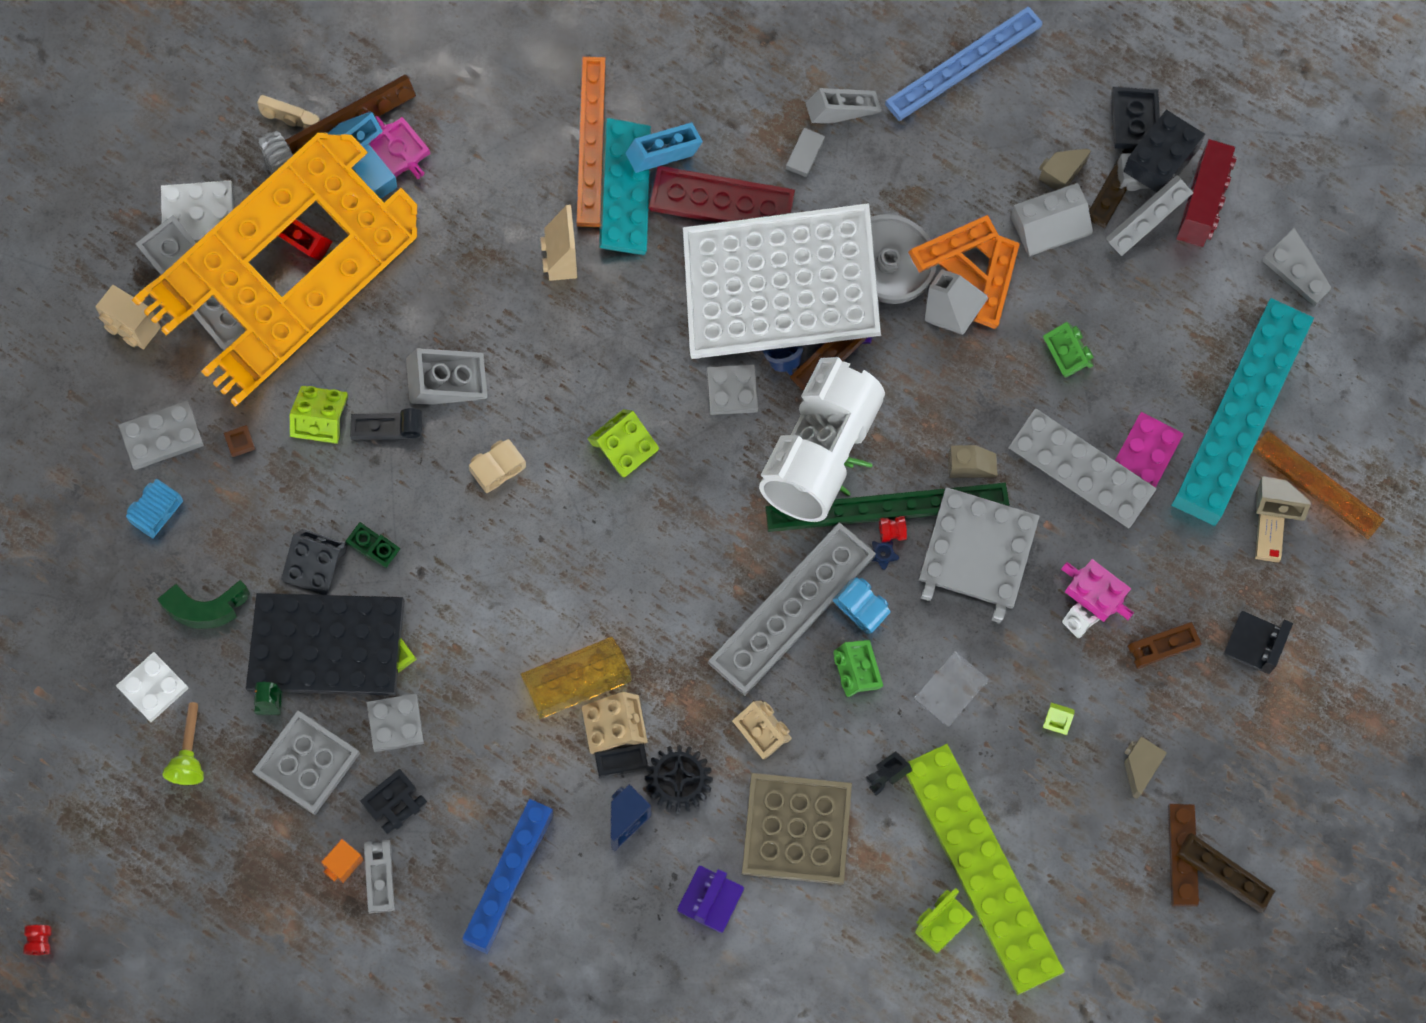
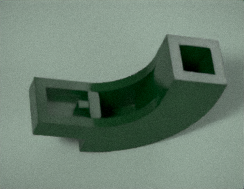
M239 580L218 598L202 602L187 596L176 583L157 600L161 607L182 625L197 629H210L225 625L234 620L237 615L233 608L244 604L250 592L247 586Z

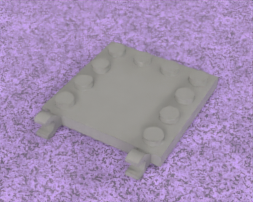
M946 487L918 579L925 582L921 599L930 601L935 586L996 604L991 621L1001 623L1006 607L1014 608L1040 516Z

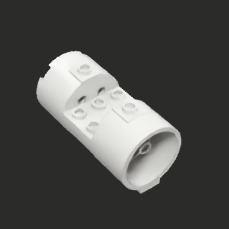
M839 357L820 358L801 395L803 398L799 406L801 415L791 435L780 436L761 473L763 478L759 489L763 497L781 512L796 519L809 522H818L826 518L847 475L844 463L848 459L855 443H862L885 396L882 385L875 377L865 370L860 373L849 368L850 363L842 362Z

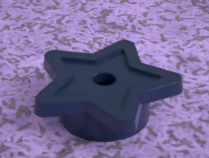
M893 541L886 543L872 542L873 551L876 553L872 562H878L882 570L887 568L889 562L899 560V556L893 551Z

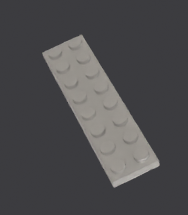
M839 522L709 659L708 664L745 696L831 605L832 599L852 578H856L874 559L876 553Z

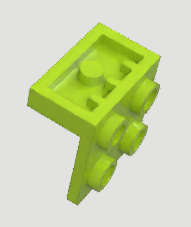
M301 386L290 411V437L338 444L340 438V417L347 401L348 393L336 389L329 390L314 386Z
M627 409L621 410L587 438L592 446L601 448L621 477L629 475L659 450V446L634 411Z
M957 888L952 892L947 889L934 904L936 908L932 910L929 907L916 922L919 926L915 933L936 954L973 918L955 899L960 892Z

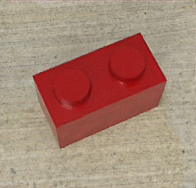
M299 219L294 220L278 235L308 256L319 261L323 259L333 242Z

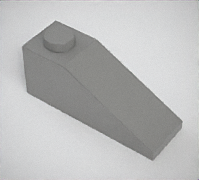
M819 88L806 102L812 123L831 124L877 114L882 111L875 91Z

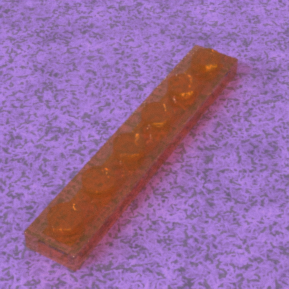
M1267 431L1254 446L1253 452L1368 540L1385 520L1271 432Z

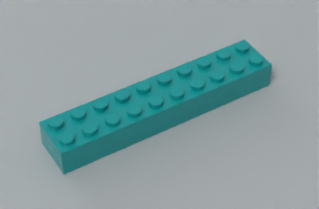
M1270 298L1171 506L1213 526L1217 525L1314 317Z

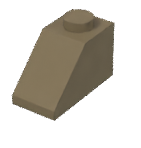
M1089 149L1055 152L1050 159L1046 158L1041 164L1039 180L1055 191L1069 186L1087 163L1091 151Z
M976 445L951 446L948 453L949 478H997L996 453Z
M1262 476L1256 491V514L1305 521L1311 501L1287 480Z
M1142 736L1137 742L1132 740L1124 752L1128 755L1124 762L1132 796L1136 799L1142 794L1167 752Z

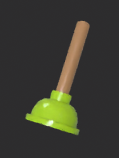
M196 702L188 704L182 750L179 751L178 756L170 760L167 767L163 770V777L175 784L195 785L201 783L204 779L200 763L194 758V752H192L199 706Z

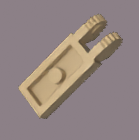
M260 95L257 102L260 113L269 119L277 118L283 120L289 126L294 127L298 125L306 129L320 121L318 115L264 95Z

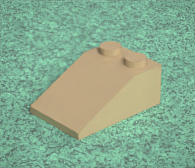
M566 205L544 228L545 237H540L541 249L547 252V258H542L544 273L548 272L549 281L577 278L571 205Z

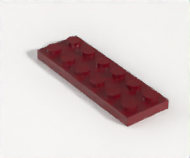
M658 166L649 211L715 223L791 214L795 189Z

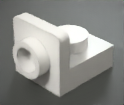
M1077 603L1070 609L1062 623L1077 638H1080L1089 627L1100 619Z

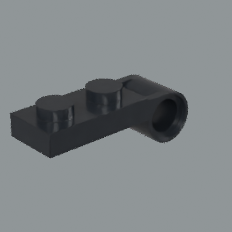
M407 408L401 410L400 413L351 414V440L415 439L422 436V411L419 409Z

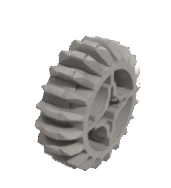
M278 131L269 132L259 138L258 143L271 174H273L293 155L284 137Z

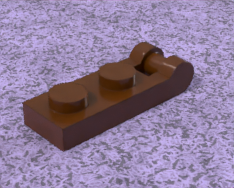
M1190 622L1135 641L1127 647L1129 652L1133 653L1135 657L1134 664L1136 668L1141 669L1149 664L1198 648L1202 643L1193 623ZM1148 647L1151 653L1147 656H1145L1142 651V649Z

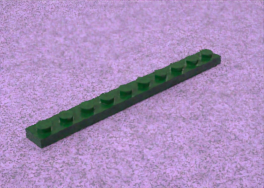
M1006 482L951 488L1006 506L1010 505ZM945 488L835 499L826 518L818 522L796 519L781 512L772 505L765 506L768 532L835 526L839 522L845 525L879 521V518L894 520L899 516H904L905 519L938 515Z

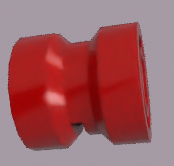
M904 516L896 517L894 521L888 518H879L881 542H890L891 539H897L898 541L907 539Z
M47 925L25 926L24 935L27 937V943L24 944L23 953L27 955L50 954L51 945L48 943V938L51 936L52 927Z

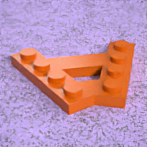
M988 215L912 248L908 252L919 273L939 264L946 271L961 275L985 293L988 299L973 321L993 329L998 327L1020 243L1000 236ZM975 247L981 250L990 258L986 274L962 253Z

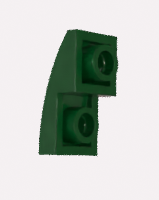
M361 522L358 523L345 541L351 548L385 569L401 549L380 534L379 536Z

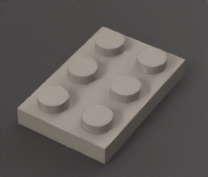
M188 401L118 424L134 470L204 446Z

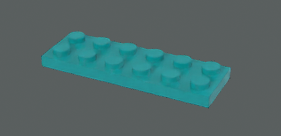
M606 118L604 121L599 248L645 255L647 252L649 169L636 173L625 153L635 138L651 134L650 125Z

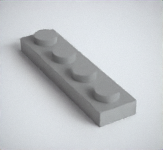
M1176 175L1105 239L1122 256L1193 194L1192 190Z

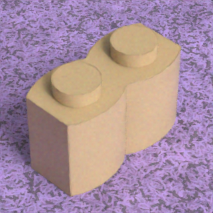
M509 439L497 441L491 446L489 452L477 454L471 459L469 464V471L485 493L494 490L526 468L525 459Z

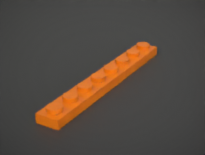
M582 57L577 227H600L605 57Z

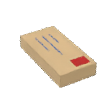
M1259 514L1255 559L1277 563L1281 561L1285 518Z

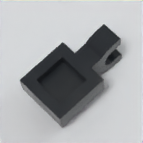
M895 751L876 765L877 772L871 773L865 778L871 784L870 790L875 795H878L885 788L887 781L893 785L910 773L912 768Z

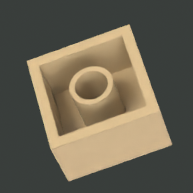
M112 285L95 306L100 315L99 319L104 322V328L113 335L118 333L124 337L123 340L130 346L135 347L137 345L144 350L161 328L158 322L153 323L151 321L155 314L152 312L146 316L144 314V310L148 307L146 304L136 305L132 301L133 296Z

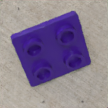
M698 866L677 911L719 933H723L744 891V887L727 879V873L720 869L715 873L703 866Z

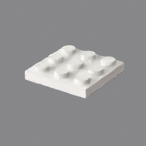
M231 180L161 185L162 223L174 215L196 243L234 209L233 183Z

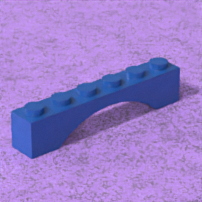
M529 799L462 937L464 944L488 954L518 883L554 816L552 808Z

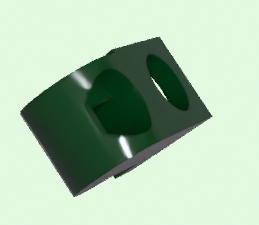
M257 682L255 684V714L281 715L283 693L277 684L271 682Z

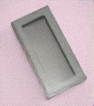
M804 128L786 164V169L807 178L824 143L825 136Z

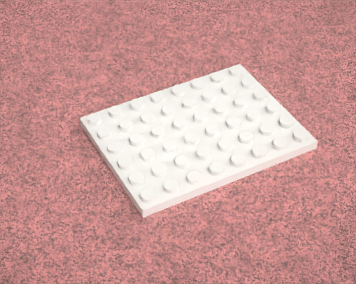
M869 203L683 227L689 343L692 359L881 336Z

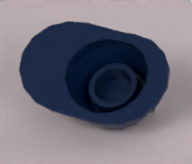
M794 346L762 351L766 360L775 371L787 372L789 375H792L793 369L798 367L801 362L803 347Z

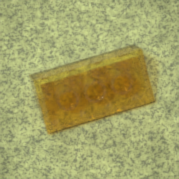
M612 636L520 674L539 719L631 682L629 667L622 651Z

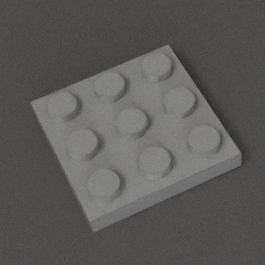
M297 711L252 772L316 815L357 759L360 752L300 711Z

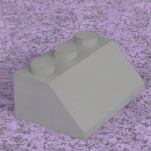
M1078 183L1015 204L1010 216L1028 257L1093 234L1088 203Z

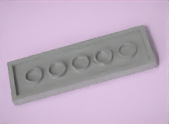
M173 215L139 240L136 246L158 273L162 275L192 248L196 242ZM213 296L193 313L223 351L246 331Z
M1037 408L1034 409L1008 447L1017 455L1128 529L1133 525L1157 490V488Z

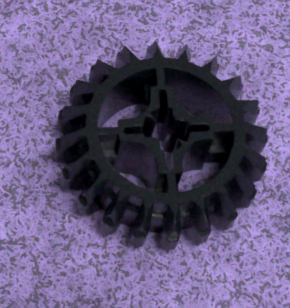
M681 745L677 746V752H673L672 747L669 746L667 747V755L660 750L658 752L660 760L652 757L651 763L654 766L646 767V771L651 774L645 776V782L650 783L646 786V791H654L650 795V799L656 800L660 798L657 806L660 808L666 803L667 812H670L672 806H675L676 813L680 814L681 807L684 806L685 811L688 813L690 812L691 803L695 808L700 806L697 798L704 802L707 800V796L703 792H711V787L707 784L713 782V777L706 775L710 774L712 769L711 767H704L707 764L706 758L698 761L701 754L699 751L695 752L693 756L690 755L691 747H687L685 753L682 752ZM675 762V768L671 772H664V775H659L664 766ZM683 762L692 765L699 776L685 771ZM678 769H680V775H682L680 790L677 789L676 783ZM659 783H664V786L673 788L675 797L666 794L660 788ZM699 784L692 794L682 797V792L686 787Z

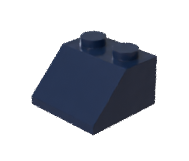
M630 784L625 789L620 787L611 797L613 800L611 801L610 838L611 848L614 851L651 817V805Z

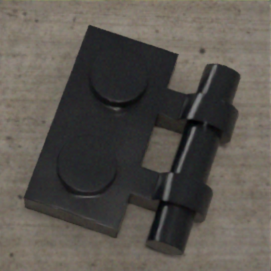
M400 768L360 800L361 804L376 822L384 815L389 821L381 828L387 835L394 829L398 830L402 827V822L412 814L416 815L421 811L420 808L427 803L422 795L414 801L409 796L416 790V787ZM403 801L406 807L395 815L391 810Z

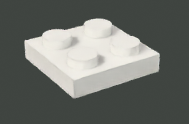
M155 652L116 685L150 722L156 719L189 689Z

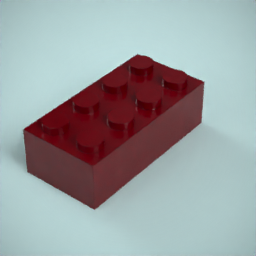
M1208 139L1197 165L1191 186L1193 194L1188 197L1177 240L1203 247L1206 240L1212 239L1214 230L1217 229L1220 220L1219 212L1222 210L1226 197L1224 194L1231 181L1230 173L1234 169L1237 157L1233 156L1235 146Z

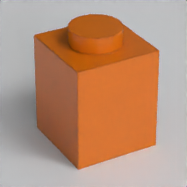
M341 839L321 863L326 868L323 872L332 881L335 882L338 878L344 883L364 859L361 854Z

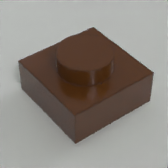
M247 425L224 433L232 458L255 450Z

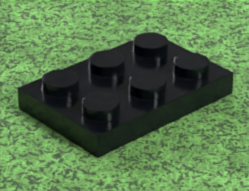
M1113 87L1111 98L1114 148L1134 150L1160 118L1158 89Z

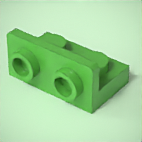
M1066 322L1043 335L1065 378L1086 366L1089 368L1094 366L1091 361L1094 356L1088 346H1083L1080 340L1083 338V335L1077 326L1073 327L1070 323Z
M870 640L845 642L834 650V661L838 667L841 685L846 697H851L857 692L879 690L883 687Z

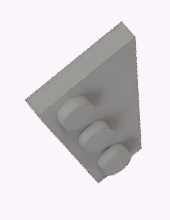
M1295 227L1262 259L1268 267L1314 307L1332 289Z

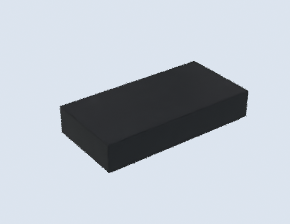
M644 743L594 753L599 779L646 770L648 766Z

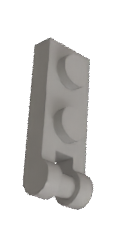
M390 839L382 840V843L375 844L372 841L364 842L368 912L395 911ZM376 853H383V859L374 860L373 856Z

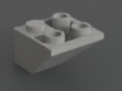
M941 269L929 287L925 321L963 335L987 301L988 296L961 275Z

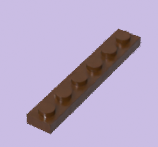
M404 74L286 139L285 141L292 155L300 150L317 133H328L341 122L368 112H372L374 116L379 117L415 97L416 94L411 81Z

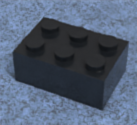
M1166 109L1130 154L1123 172L1157 193L1176 175L1179 176L1200 149L1205 133Z

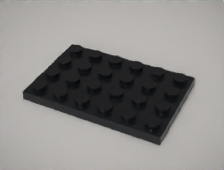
M256 593L246 690L255 692V684L257 682H271L277 684L281 691L285 693L396 696L404 598Z

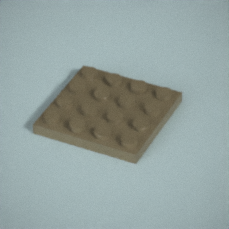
M751 773L742 875L843 885L852 783Z

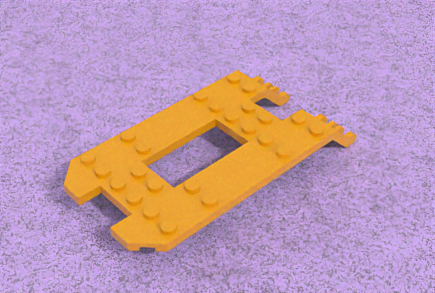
M317 133L170 268L143 288L132 299L138 306L149 295L155 300L152 305L150 304L144 310L146 316L150 315L157 307H162L151 319L153 323L160 321L164 314H169L173 320L161 328V331L166 336L212 296L236 319L246 331L201 371L206 377L210 376L218 366L225 372L213 382L216 388L226 378L230 377L232 379L220 392L224 395L236 384L242 391L239 394L237 393L230 401L235 407L417 238V204L402 188L398 189L386 202H383L357 175L352 167L368 152L352 135ZM317 201L349 236L281 297L249 262Z

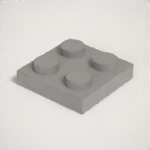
M755 365L707 367L710 415L758 412Z
M417 694L367 702L374 752L424 744Z

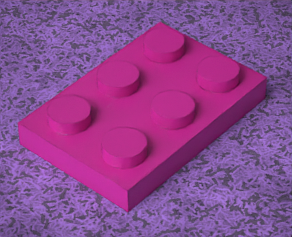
M1141 412L1115 461L1156 488L1184 433Z

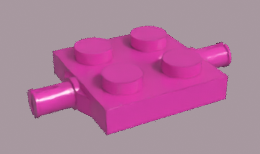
M375 116L383 132L368 144L395 177L407 170H410L417 179H420V176L423 177L425 173L417 164L430 155L429 148L403 117L394 123L385 125L378 116Z
M1093 559L1080 570H1077L1068 561L1061 570L1073 578L1065 593L1103 622L1115 612H1118L1127 621L1134 614L1133 611L1123 605L1124 598L1131 588Z

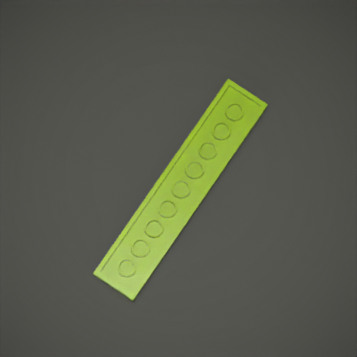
M948 744L909 761L908 763L911 765L912 771L906 776L1017 995L1063 974L1065 971Z

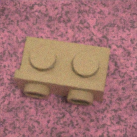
M754 701L732 721L760 757L767 759L781 745L789 742L792 738L788 734L790 732L788 727L783 722H778L773 716L774 711L768 703Z

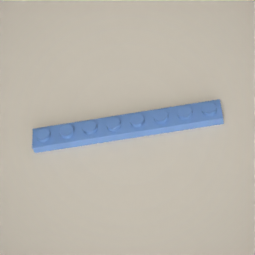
M1028 6L886 100V107L898 121H901L1041 28L1043 22Z

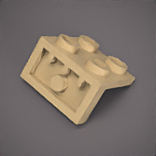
M620 692L582 706L591 754L626 743L632 745L648 743L639 695Z

